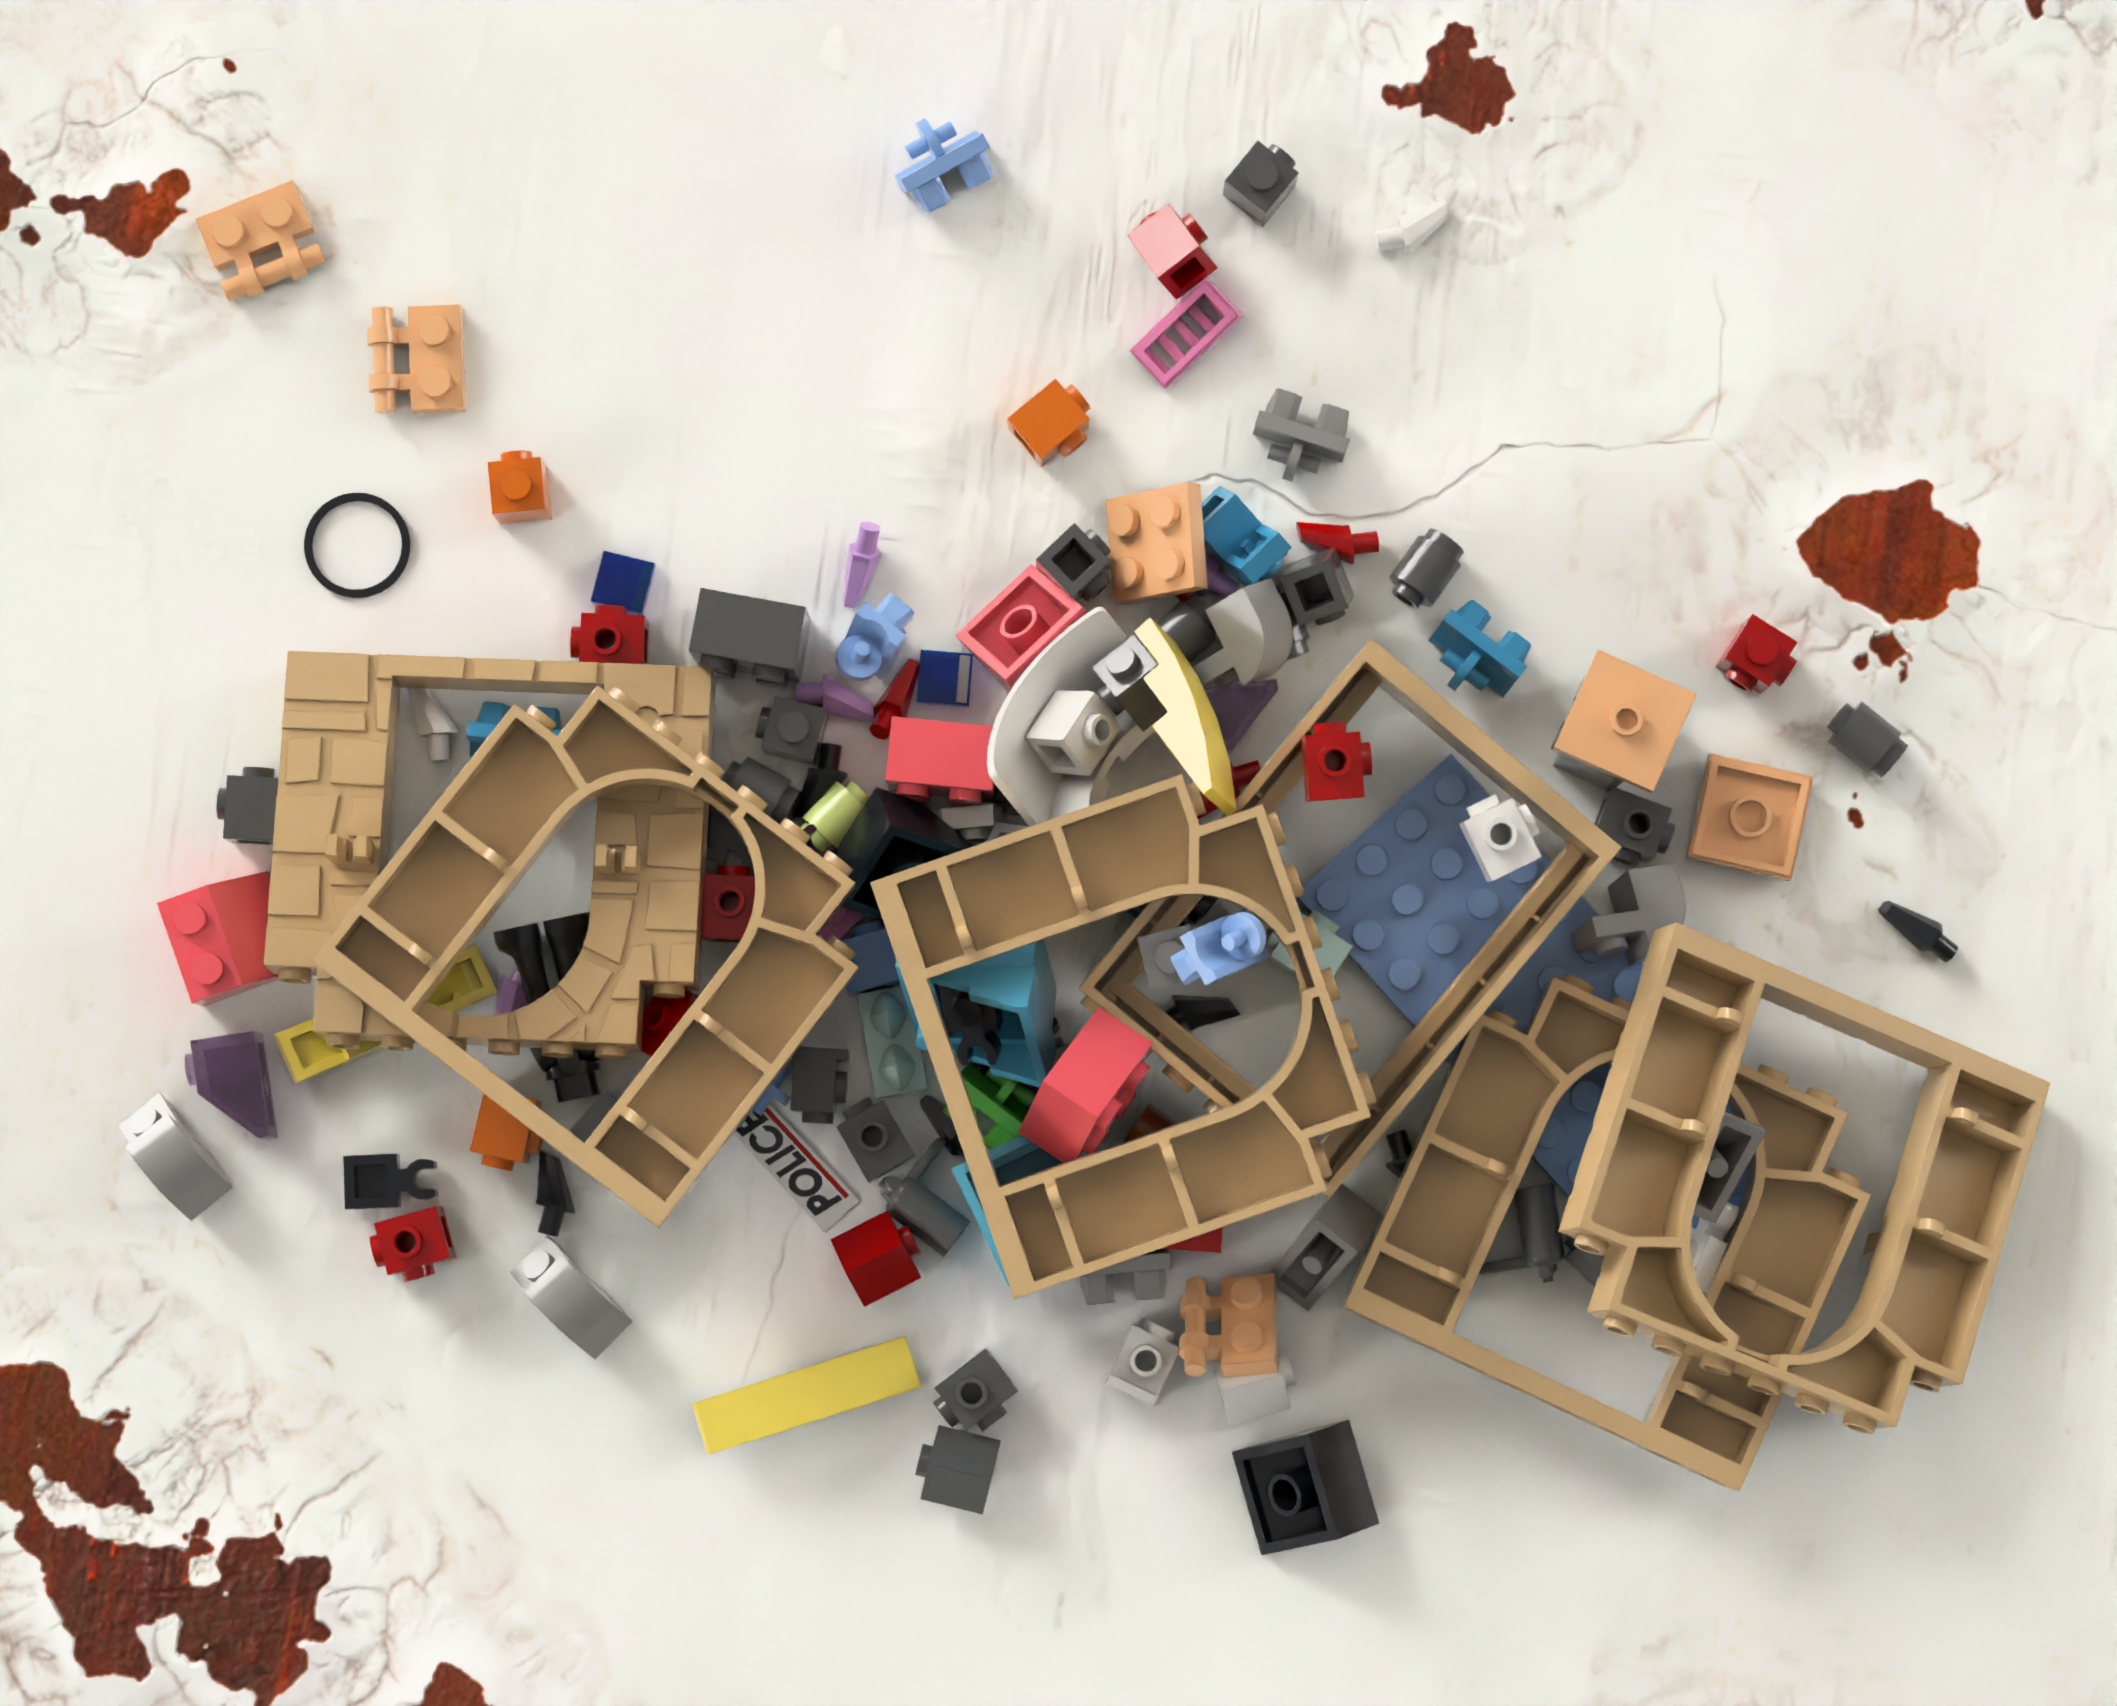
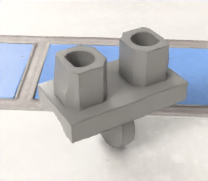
M1276 388L1267 404L1266 410H1259L1253 435L1292 447V449H1287L1271 443L1268 459L1286 464L1282 479L1292 482L1296 468L1317 474L1321 459L1303 454L1302 450L1342 463L1350 441L1349 438L1345 437L1348 428L1349 411L1330 404H1322L1316 426H1308L1295 421L1303 397L1296 393Z
M1169 1250L1152 1251L1080 1276L1081 1288L1086 1304L1114 1303L1112 1274L1133 1272L1136 1300L1164 1298L1166 1286L1165 1269H1171Z

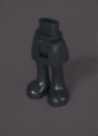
M590 912L543 921L546 939L552 952L559 982L571 969L581 952L580 945L587 934ZM539 923L493 932L498 950L514 959L524 987L527 1004H531L548 993L550 988L544 966L542 934ZM529 1048L543 1073L547 1072L545 1074L546 1081H554L558 1103L600 1094L595 1070L601 1069L600 1062L595 1061L601 1059L595 1057V1050L574 1049V1057L555 1058L541 1055L542 1048Z

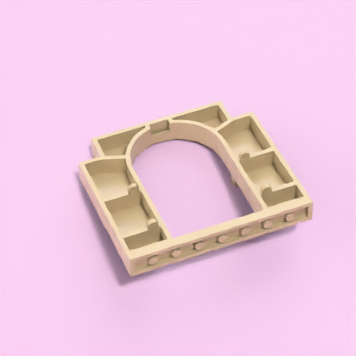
M288 651L264 966L273 974H279L278 981L285 983L307 984L311 982V975L316 976L317 984L312 1031L321 1039H327V1047L337 1049H359L360 1041L381 1042L380 1048L384 1050L412 1051L413 1043H417L311 961L388 864L400 688L590 695L597 685L608 694L613 687H616L640 706L635 712L638 717L650 726L656 720H659L682 738L678 747L695 759L698 753L701 752L712 760L717 681L714 671L699 666L684 667L652 664ZM635 785L597 797L592 895L588 930L583 948L565 977L553 990L551 989L541 998L509 1013L491 1016L459 1015L425 1002L416 1014L465 1052L467 1051V1045L488 1046V1053L516 1056L520 1055V1047L542 1048L541 1055L570 1058L574 1057V1049L595 1050L596 1058L607 1060L627 1059L628 1051L641 1052L645 989H653L652 995L655 997L670 999L684 998L685 990H699L704 874L706 870L709 818L708 802L686 791L658 785Z
M597 685L558 736L552 733L557 724L533 705L525 712L514 703L311 961L655 1226L661 1228L858 973L859 967L851 962L856 953L832 934L826 941L818 936L855 889V882L848 877L853 869L838 856L827 851L821 857L808 847L806 843L811 837L799 826L787 818H784L778 824L766 815L763 810L768 804L744 785L736 792L720 778L725 771L701 752L693 759L680 749L678 744L682 738L667 725L656 720L650 726L635 714L640 706L616 687H613L608 694ZM635 785H658L677 788L696 795L714 806L730 821L742 837L749 852L755 874V897L751 918L741 941L584 1143L416 1013L511 894L541 853L544 852L552 839L576 812L593 801V799L621 788Z
M1182 774L870 882L1014 1299L1327 1191L1323 1179L1333 1176L1323 1146L1319 1145L1312 1148L1309 1138L1371 1117L1367 1105L1376 1103L1377 1100L1366 1071L1356 1074L1349 1054L1359 1050L1348 1019L1338 1022L1331 1001L1340 999V994L1330 967L1323 970L1319 968L1313 951L1322 947L1317 927L1312 916L1302 919L1295 899L1304 895L1300 878L1294 864L1284 867L1277 846L1285 844L1286 839L1276 812L1266 815L1263 804L1200 826L1197 816L1205 814L1206 810L1199 789L1195 782L1186 785ZM1204 895L1229 901L1251 912L1274 932L1286 949L1296 973L1300 994V1013L1295 1038L1289 1053L1275 1074L1261 1088L1243 1100L1227 1107L1000 1185L929 979L1170 896Z
M1677 922L1654 930L1629 1015L1611 1064L1612 1068L1609 1070L1593 1120V1127L1588 1136L1576 1173L1575 1184L1571 1195H1569L1558 1232L1575 1238L1574 1246L1578 1249L1595 1255H1605L1601 1266V1273L1597 1279L1587 1313L1603 1319V1328L1615 1334L1634 1337L1635 1333L1652 1338L1651 1347L1659 1352L1677 1357H1682L1684 1353L1701 1358L1699 1366L1706 1371L1722 1376H1731L1732 1372L1749 1378L1747 1386L1755 1391L1773 1396H1778L1780 1392H1783L1792 1397H1797L1795 1406L1802 1410L1818 1415H1826L1829 1410L1834 1414L1844 1417L1842 1425L1851 1430L1865 1434H1874L1875 1429L1897 1427L1909 1384L1930 1392H1939L1940 1387L1963 1384L2050 1082ZM1760 998L1797 1014H1802L1811 1020L1856 1039H1861L1872 1046L1928 1069V1075L1926 1080H1924L1912 1120L1913 1125L1908 1133L1896 1173L1898 1175L1895 1185L1892 1186L1883 1216L1881 1231L1869 1234L1863 1254L1871 1257L1868 1266L1867 1278L1864 1280L1859 1298L1841 1328L1823 1343L1809 1351L1796 1355L1761 1354L1738 1345L1740 1336L1724 1324L1704 1296L1696 1277L1691 1253V1226L1695 1206Z
M1565 974L1563 980L1553 977L1547 982L1524 1033L1516 1030L1519 1024L1517 1020L1499 1011L1490 1009L1488 1015H1482L1464 1036L1341 1304V1308L1723 1487L1740 1491L1783 1392H1780L1778 1396H1773L1755 1391L1747 1386L1749 1378L1732 1372L1731 1376L1711 1373L1699 1366L1701 1358L1684 1353L1682 1357H1672L1659 1385V1389L1642 1422L1452 1333L1556 1104L1579 1078L1592 1069L1613 1061L1632 1005L1631 1002L1614 996L1610 1003L1592 995L1594 986L1575 976ZM1740 1063L1727 1105L1735 1116L1762 1126L1766 1133L1747 1166L1746 1185L1735 1222L1724 1240L1728 1245L1707 1293L1703 1292V1294L1724 1324L1740 1336L1738 1345L1761 1354L1796 1355L1802 1353L1871 1195L1858 1189L1861 1181L1848 1173L1831 1168L1829 1175L1823 1173V1169L1848 1113L1836 1108L1838 1099L1812 1087H1808L1806 1093L1786 1085L1789 1080L1786 1074L1766 1065L1760 1064L1756 1071Z

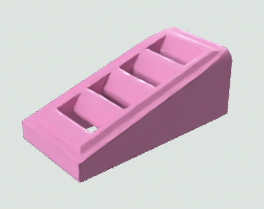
M1204 278L1129 351L1166 389L1220 340L1244 315L1209 278ZM1203 298L1223 317L1217 324L1197 305ZM1189 313L1207 332L1202 339L1181 319L1185 314ZM1171 327L1192 347L1186 354L1166 334ZM1156 341L1177 362L1171 369L1150 349Z

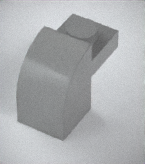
M1272 578L1245 586L1205 610L1224 648L1192 667L1199 677L1202 686L1216 682L1219 690L1239 681L1244 686L1272 676L1284 665L1292 646V623L1289 612Z
M1676 863L1627 870L1607 887L1615 914L1591 917L1571 933L1576 954L1596 951L1597 956L1603 958L1625 952L1629 967L1644 962L1654 930L1675 922L1683 925L1685 919L1686 902Z
M158 1093L118 1126L128 1142L126 1149L156 1188L189 1220L195 1219L233 1188L214 1156L189 1133L172 1104L161 1093Z
M548 1235L510 1272L525 1290L524 1294L561 1332L594 1359L633 1322L613 1298L589 1278L561 1246Z

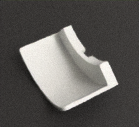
M1096 607L1083 615L1042 650L1012 687L996 717L987 751L988 773L994 784L1029 827L1102 802L1110 785L1105 779V775L1115 760L1124 762L1146 738L1155 732L1152 725L1143 732L1126 710L1116 716L1108 706L1107 710L1121 728L1109 745L1106 755L1098 762L1090 776L1051 773L1025 739L1056 690H1088L1099 695L1097 691L1105 685L1092 667L1128 638L1103 607Z

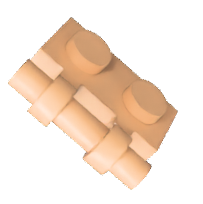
M293 180L196 219L214 267L220 271L232 265H237L239 275L221 282L228 301L246 294L250 298L265 293L264 287L291 276L295 281L309 275L308 269L326 262L319 243L301 250L298 247L297 239L312 234L315 231ZM280 246L283 257L259 267L255 266L252 257Z
M461 305L408 306V327L400 328L393 327V308H372V327L367 329V344L369 347H373L374 374H370L368 377L369 392L374 393L375 413H395V394L410 393L411 411L414 414L466 411L463 309ZM395 347H409L410 374H395Z
M1274 1273L1221 1278V1295L1218 1296L1206 1294L1207 1283L1204 1279L1199 1277L1188 1279L1186 1281L1185 1294L1180 1298V1316L1185 1320V1333L1180 1337L1179 1355L1185 1360L1184 1372L1188 1376L1199 1377L1206 1372V1362L1221 1360L1224 1378L1278 1373L1277 1282ZM1221 1321V1334L1208 1335L1206 1333V1322Z

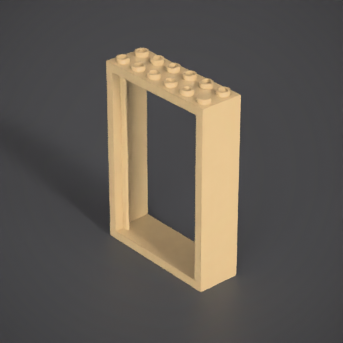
M1372 638L1361 648L1235 799L1237 810L1233 814L1262 804L1266 815L1273 813L1304 776L1301 737L1304 735H1314L1313 724L1346 722L1347 725L1374 691L1380 687L1519 804H1526L1531 814L1563 839L1567 845L1370 1080L1377 1100L1376 1103L1367 1105L1371 1117L1329 1131L1320 1141L1315 1137L1309 1138L1312 1148L1319 1145L1323 1146L1333 1176L1323 1179L1327 1191L1322 1193L1328 1198L1333 1195L1622 848ZM1223 813L1219 819L1227 817V815ZM1204 895L1170 896L1148 903L1078 987L1085 994L1080 1004L1091 1014L1098 1007L1102 1008L1153 1042L1145 1059H1147L1152 1051L1168 1063L1162 1070V1073L1187 1094L1194 1086L1209 1098L1203 1107L1207 1111L1212 1112L1243 1100L1257 1091V1089L1131 984L1144 968L1137 937L1178 927Z

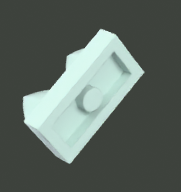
M901 986L857 994L875 1098L879 1099L928 1090L922 1050L915 1044L916 1034Z

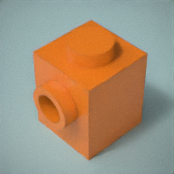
M1055 378L1007 418V426L1033 459L1042 467L1058 453L1066 458L1084 444L1088 439L1084 432L1089 428L1090 419L1085 413L1091 408L1073 385L1070 384L1064 389Z
M519 450L500 454L501 461L488 462L492 514L499 524L552 519L548 469L541 457L532 458L531 451Z
M483 1093L470 1151L483 1154L481 1165L512 1171L515 1161L528 1164L530 1154H539L543 1139ZM527 1098L530 1102H532L534 1105L541 1109V1101Z

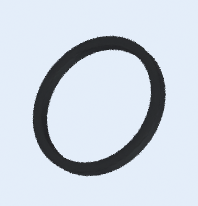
M347 493L329 500L313 515L305 533L304 553L312 574L328 590L350 598L370 597L388 589L403 573L410 555V535L402 516L387 501L367 493ZM354 501L373 503L386 510L397 523L402 540L401 555L392 573L377 585L365 589H347L330 582L320 572L313 555L314 534L323 517L335 507Z

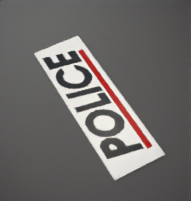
M769 1103L762 1116L751 1110L742 1126L738 1127L733 1133L825 1233L860 1202L858 1197L771 1103Z

